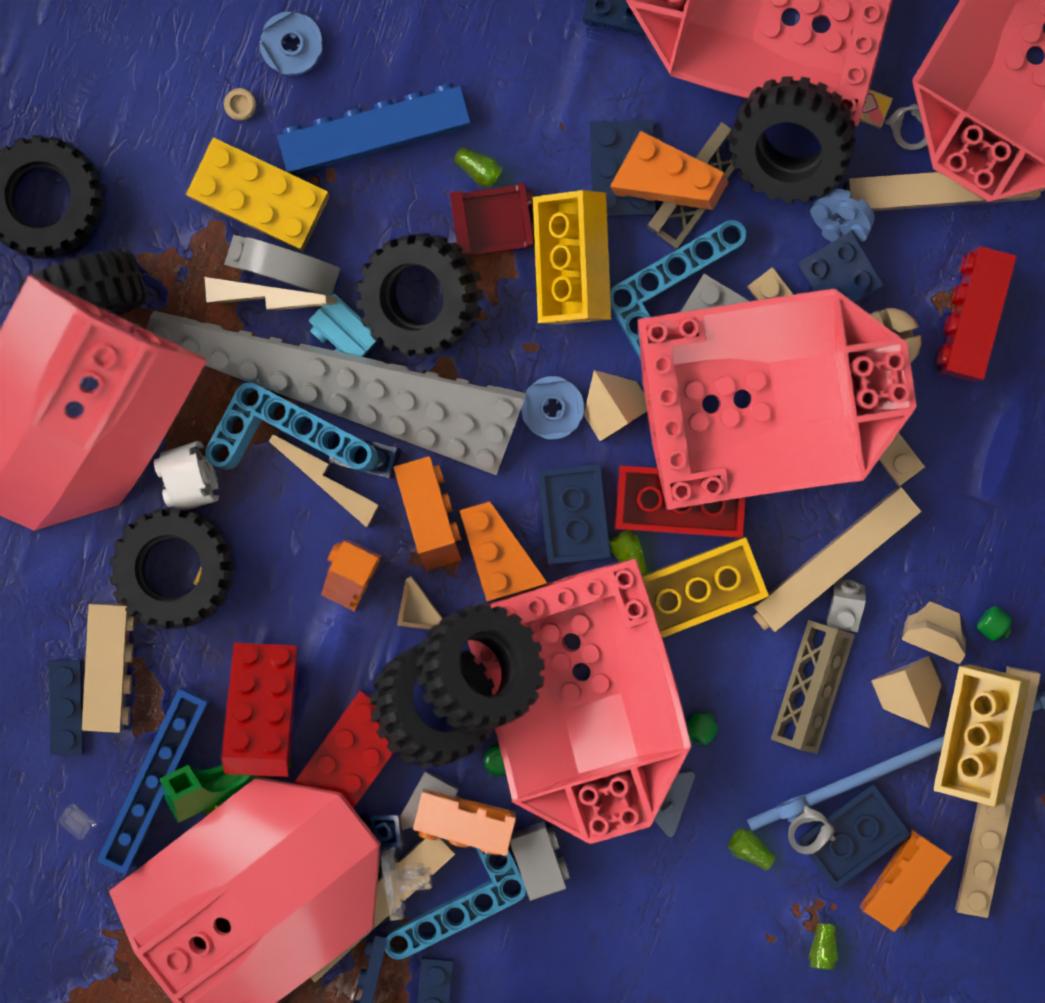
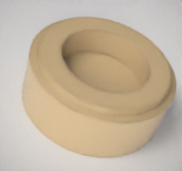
M237 88L226 95L224 109L233 120L245 121L255 113L256 101L249 91Z

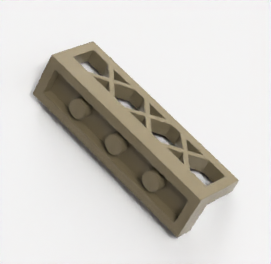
M721 122L696 159L712 167L717 166L720 171H722V165L730 164L724 172L728 179L735 167L732 160L721 161L719 147L725 139L730 141L732 136L730 131L732 129ZM715 154L717 162L709 163ZM664 202L646 228L677 250L706 209L699 208L695 211L684 212L683 206L679 205L680 213L672 214L678 205ZM694 215L686 225L685 216ZM681 217L683 231L676 240L661 230L668 219Z
M808 620L771 740L798 750L818 754L855 634ZM816 629L826 632L823 644L815 649L812 642ZM812 660L815 669L813 675L806 679L803 670L805 664ZM803 690L806 697L804 704L796 709L794 704L795 695ZM793 720L796 730L791 740L783 737L786 724Z

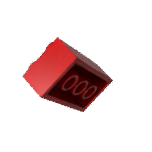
M982 246L969 251L968 255H963L959 267V273L963 274L962 281L959 286H955L951 297V304H955L952 316H947L943 328V334L947 335L943 347L939 346L935 358V364L939 365L937 373L970 382L984 380L1016 260L1015 255Z
M620 465L615 529L743 538L746 497L667 510L658 468Z
M252 643L233 644L222 749L224 774L288 777L299 664L297 646Z
M363 689L358 692L293 784L342 793L353 808L356 806L393 754L386 747L389 744L386 738L380 739L376 732L380 729L378 722H372L371 712L375 711V705L370 704L371 695Z

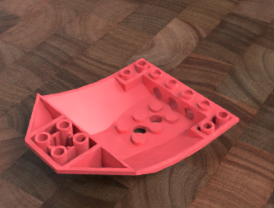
M626 0L671 76L745 99L749 98L750 93L756 87L763 88L764 83L771 79H776L777 83H779L784 76H793V80L800 81L801 76L810 78V83L818 85L820 81L828 86L827 91L832 94L836 91L842 97L841 106L844 104L848 105L852 113L850 120L855 121V126H859L893 0ZM788 9L797 10L800 14L799 22L794 26L785 25L782 22L784 11ZM819 17L827 18L831 23L829 30L825 33H817L812 28L813 22Z
M960 0L912 80L933 169L987 202L1045 188V34L1043 32L1045 0ZM1039 47L1044 52L1042 63L1034 65L1027 60L1026 54L1029 48Z
M29 274L0 329V516L35 531L120 505L141 476L165 437L207 359ZM91 376L96 378L99 384L95 389L87 390L80 385L81 379ZM77 401L83 405L84 412L78 417H71L66 413L65 406L69 402Z
M836 289L638 319L644 394L652 446L667 510L782 491L863 481L917 407L907 342ZM739 390H746L751 396V402L745 408H738L733 401L734 394ZM708 395L716 396L719 401L718 409L713 413H707L702 406L703 399Z
M634 558L584 571L488 603L491 609L500 606L507 609L508 616L515 613L521 617L522 622L520 624L524 627L529 625L534 631L532 638L535 643L539 641L542 647V651L538 652L540 659H545V669L540 671V676L545 678L543 688L535 690L539 693L535 704L530 705L529 711L522 717L495 728L512 797L511 802L589 844L650 827L691 748L667 650L637 559ZM573 633L580 638L581 644L579 649L573 650L566 646V634ZM468 640L471 653L475 655L474 661L477 664L483 663L487 669L484 672L487 679L492 678L495 687L491 691L492 695H495L501 683L499 661L489 647L481 642ZM584 663L590 668L591 674L587 680H579L575 677L573 669L576 664Z
M256 777L113 887L109 893L134 953L173 1003H276L374 928L381 843L342 793ZM223 917L230 922L231 931L229 933H223L217 928V918ZM194 936L201 937L206 942V949H200L195 945Z

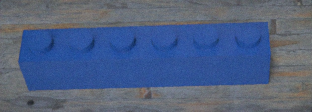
M453 83L444 84L435 88L436 93L423 96V92H415L404 96L405 101L393 104L392 100L382 101L374 104L375 109L366 112H362V108L349 110L343 113L344 118L333 121L331 117L320 118L313 121L314 126L302 129L301 125L287 127L283 129L284 134L277 136L286 171L289 174L295 175L471 127L461 87H454Z
M185 687L178 689L97 862L124 875L131 870L165 798L160 778L179 769L211 699Z

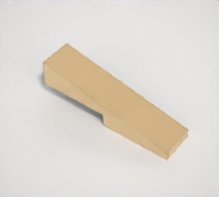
M204 277L206 302L221 304L265 299L266 309L270 310L337 305L336 296Z
M276 435L271 436L269 442L365 527H369L380 506L379 504L326 477L325 474L330 467V464Z

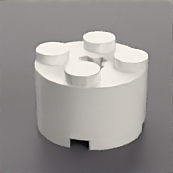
M200 441L161 452L160 458L154 459L155 471L158 477L163 478L166 488L163 490V498L168 508L175 507L185 511L216 502L219 499V495H213V490L219 489L213 465L208 462L206 455L202 456L199 449L204 448Z

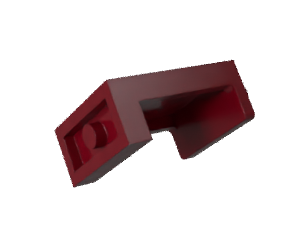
M525 182L513 186L462 193V191L450 192L456 241L462 247L460 253L463 256H476L534 247V220L530 221L529 208H533L532 189L525 188Z

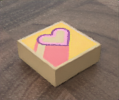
M869 89L860 121L880 129L893 98Z

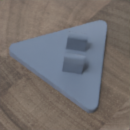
M692 771L676 775L654 819L668 837L675 835L695 779V774Z

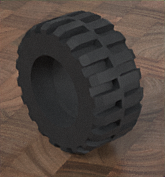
M784 76L779 83H777L776 79H771L764 83L763 88L756 87L750 93L749 98L744 100L731 132L730 151L733 153L731 160L736 169L741 168L738 175L745 183L748 181L752 183V190L758 194L761 191L768 194L767 198L776 201V198L784 199V203L794 204L796 199H801V203L811 202L814 195L821 198L829 193L830 188L837 187L842 180V176L846 174L856 140L854 137L856 127L855 121L850 120L852 113L848 105L844 104L841 106L842 97L836 91L831 94L827 91V85L820 81L818 85L810 83V78L801 76L800 81L793 80V76ZM777 123H796L809 129L819 140L822 149L808 157H790L780 153L769 143L764 130Z
M32 135V139L27 140L22 137L14 140L15 144L8 147L5 145L0 149L1 243L24 256H30L35 259L62 258V255L65 253L72 254L78 251V246L83 242L87 244L92 238L90 234L94 228L98 229L102 222L99 218L101 212H105L106 204L103 201V194H105L104 184L101 183L99 179L100 174L97 168L90 162V159L70 143L52 136L51 138H45L42 135ZM40 168L52 169L63 175L71 188L72 194L69 209L64 217L49 227H35L27 224L17 214L14 206L15 191L20 181L30 172Z
M419 233L389 240L382 244V248L374 250L369 256L371 261L363 264L360 270V274L364 275V278L357 281L356 291L361 292V299L356 300L357 309L363 308L365 316L360 319L364 327L371 326L373 331L370 333V336L376 342L383 340L385 342V349L391 352L399 350L402 356L410 357L417 355L422 357L438 353L458 344L463 340L465 334L471 332L475 326L472 321L479 317L482 309L477 306L478 300L483 299V289H477L476 282L481 280L479 271L473 273L470 266L474 264V261L470 255L463 256L460 253L462 251L461 246L455 242L448 243L447 238L440 235L430 236V233ZM412 265H422L431 270L439 279L443 289L444 302L441 313L435 321L429 324H417L403 314L397 303L396 284L398 278L405 268Z
M125 248L111 251L106 250L74 258L31 274L116 316L142 306L147 298V292L135 255ZM28 276L20 281L17 289L18 294L20 293Z
M161 508L138 516L133 524H128L122 530L124 534L121 539H116L113 546L116 549L114 557H110L109 566L113 567V575L109 577L111 585L116 587L117 592L115 596L117 600L127 606L125 610L131 616L138 617L140 622L146 625H153L162 629H177L201 623L200 621L210 618L216 613L215 610L224 604L228 598L226 594L233 586L232 571H235V561H232L231 558L233 551L230 543H227L224 539L225 534L222 530L212 524L213 521L190 510ZM172 538L183 540L189 543L199 555L201 561L199 582L185 596L179 598L160 596L150 588L146 581L144 573L145 559L150 549L162 540Z
M479 604L475 607L463 608L440 620V623L434 625L427 632L429 638L422 640L419 650L424 654L418 657L416 661V668L421 669L422 674L417 677L418 686L424 685L426 694L422 696L426 703L432 702L435 706L432 712L439 718L443 716L448 717L447 724L454 728L462 725L464 731L474 732L480 730L484 732L513 722L529 711V706L535 704L539 697V693L535 690L543 688L545 678L540 676V671L545 669V659H540L538 652L542 651L540 642L535 643L532 638L534 631L529 625L526 627L520 624L522 618L515 613L508 616L506 608L496 606L491 609L489 604ZM468 640H475L489 647L499 661L501 683L498 691L492 697L483 696L475 692L463 678L460 669V654L463 645Z
M418 644L394 657L392 661L388 662L381 669L382 674L376 677L373 684L374 688L378 690L372 693L370 698V704L375 705V711L371 712L372 722H378L380 729L376 731L379 738L385 737L389 742L386 747L392 753L399 751L401 753V760L407 763L416 760L415 764L418 767L426 768L431 765L434 768L442 767L475 752L482 746V742L488 739L492 730L469 732L464 731L461 725L456 728L451 726L449 731L441 732L432 729L422 721L417 714L413 701L417 677L422 675L421 669L416 668V661L418 657L424 654L419 650L421 644ZM470 651L461 652L460 669L466 683L475 692L483 696H494L491 689L495 685L492 678L487 679L484 673L487 671L486 667L482 662L477 664L474 661L475 655Z

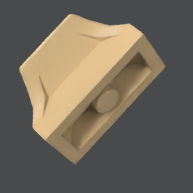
M929 602L919 612L909 615L905 621L903 641L958 664L962 662L966 652V638L962 632L960 613Z

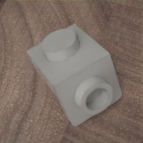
M838 580L833 584V597L827 616V626L858 632L866 602L864 584L854 580Z

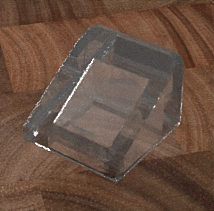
M75 804L68 806L58 819V822L80 841L96 825L95 821Z

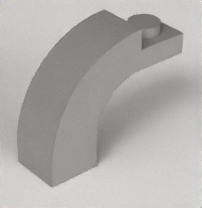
M233 235L224 263L226 266L271 278L310 293L332 296L340 271L339 267L267 242Z

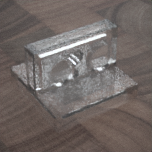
M396 847L385 848L381 854V863L390 920H399L404 918L406 911L403 892L432 888L431 867L424 868L423 863L405 866V870L400 872Z

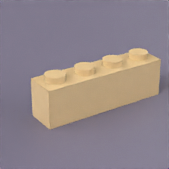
M91 603L88 606L82 731L120 733L124 731V725L129 726L130 707L125 705L126 694H131L132 675H127L128 662L132 663L134 656V644H129V631H134L136 616H131L125 610L127 607L125 605Z

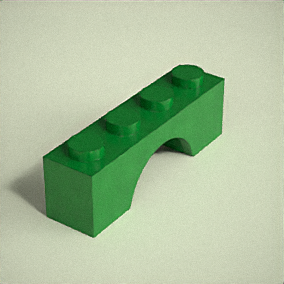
M291 757L289 762V769L292 768ZM223 764L209 770H197L187 765L160 778L165 801L180 823L229 799L256 777L270 779L274 776L224 774Z

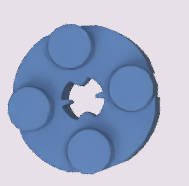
M281 12L269 19L262 30L260 41L261 54L267 65L281 75L297 76L304 74L317 64L323 54L321 32L317 24L304 14ZM287 36H290L292 39L297 37L300 39V44H297L299 48L296 51L292 52L291 49H283V44H286L284 39Z
M832 188L827 195L817 198L811 207L810 213L817 226L823 230L822 235L827 240L833 242L852 231L858 242H864L874 224V212L862 198L857 202L850 198L851 192L843 189Z
M549 376L537 380L527 389L521 413L525 424L534 434L545 439H560L568 436L578 427L584 414V402L581 393L572 383L561 377ZM549 399H556V404L561 403L562 410L557 411L556 417H549V412L547 414L544 413L543 406L548 405Z

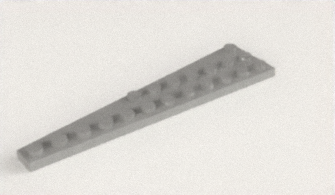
M154 311L150 316L147 331L206 358L207 361L204 366L257 384L281 395L497 475L527 394L487 385V388L469 384V380L457 378L456 381L438 377L439 374L428 371L425 374L413 372L405 366L386 364L382 361L306 344H300V346L282 343V339L270 337L269 340L252 336V332L240 330L239 333L224 330L220 325L200 323L197 320Z

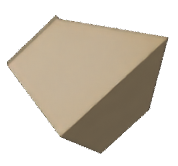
M594 370L583 415L599 441L646 413L647 407L645 394L637 381Z
M410 576L405 580L397 626L430 630L434 625L440 623V620L443 618L413 576Z
M929 656L871 680L884 710L930 729L941 683Z

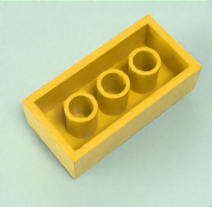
M214 137L186 193L190 199L301 252H304L330 197L327 191Z
M580 190L533 197L538 323L570 324L611 320L606 193Z
M746 537L738 538L642 576L663 638L769 597Z
M971 664L959 666L933 791L994 807L1005 803L1031 679Z

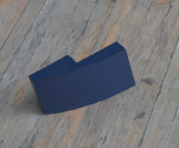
M335 434L332 449L337 448L340 443L338 434ZM359 438L372 445L378 453L377 465L372 470L366 472L394 479V467L398 464L401 449ZM365 448L359 449L355 454L356 463L362 464L367 459ZM329 457V463L351 468L335 458Z
M358 814L381 843L380 848L404 846L401 814Z

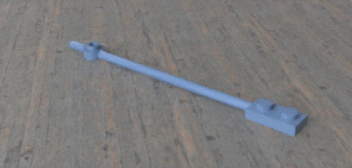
M1045 691L1036 694L1033 712L1041 708L1045 709ZM945 736L806 795L788 799L773 809L747 819L749 827L753 831L785 818L792 822L804 812V806L810 807L942 751Z

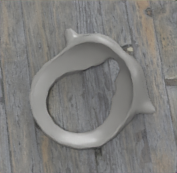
M912 104L909 107L896 110L884 123L890 125L893 137L900 147L907 150H919L927 145L925 136L918 144H909L902 139L900 134L905 112L911 111L912 116H916L917 120L922 123L918 104Z
M804 806V812L795 818L789 826L788 840L792 848L797 852L813 854L820 850L829 840L835 841L834 828L832 824L828 823L822 813ZM812 821L824 823L812 844L801 846L796 843L794 834L799 825Z

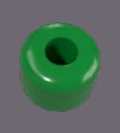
M992 606L978 621L977 629L991 641L995 642L1000 638L1006 639L1012 631L1010 629L1012 618L1000 607Z
M707 711L704 713L694 712L686 722L689 739L700 746H707L718 732V725L714 721L715 717Z
M499 744L492 745L485 752L484 766L492 775H506Z

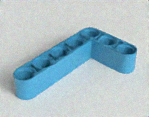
M729 220L611 289V311L640 361L639 335L632 333L630 330V321L633 318H649L650 315L643 305L645 302L737 250L746 239L745 227L740 222ZM724 229H736L739 233V241L734 244L727 243L723 238ZM701 243L709 245L712 249L711 258L707 260L700 259L695 252L696 246ZM679 259L684 263L685 272L682 275L676 276L670 273L668 263L671 260ZM645 275L654 276L658 281L657 289L654 291L644 290L641 286V278ZM617 291L628 292L631 297V303L628 306L619 307L614 303L613 295Z
M251 382L242 384L236 390L205 451L208 462L213 466L225 470L233 469L239 464L258 426L263 420L358 471H370L378 462V453L372 445ZM253 391H257L259 394L257 403L249 406L247 403L248 395ZM284 405L286 409L285 416L281 420L276 421L274 411L278 406ZM238 419H242L244 422L243 430L238 434H234L232 429L233 423ZM311 419L313 423L311 432L307 435H302V423ZM338 434L340 443L337 448L330 450L328 439L331 435ZM227 446L229 456L225 461L220 462L218 452L221 448ZM365 448L367 459L362 464H357L355 454L359 449Z
M508 847L506 863L499 867L492 865L489 861L491 854L484 853L479 848H476L491 880L391 929L387 935L386 953L393 959H404L522 900L526 894V888L510 848ZM511 879L516 880L521 884V889L517 894H508L503 889L504 883ZM482 893L490 895L493 900L492 905L485 909L478 907L475 903V898ZM454 907L461 909L465 915L463 920L457 923L450 921L447 917L448 910ZM426 921L431 922L435 925L436 932L432 936H424L419 931V925ZM394 936H403L407 940L408 946L404 950H396L392 947L390 940Z

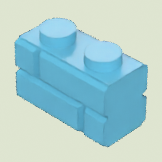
M334 293L332 296H336L337 305L322 306L309 320L314 326L310 332L323 344L328 339L336 347L334 351L365 357L379 341L376 342L370 336L373 329L369 326L364 327L360 317Z

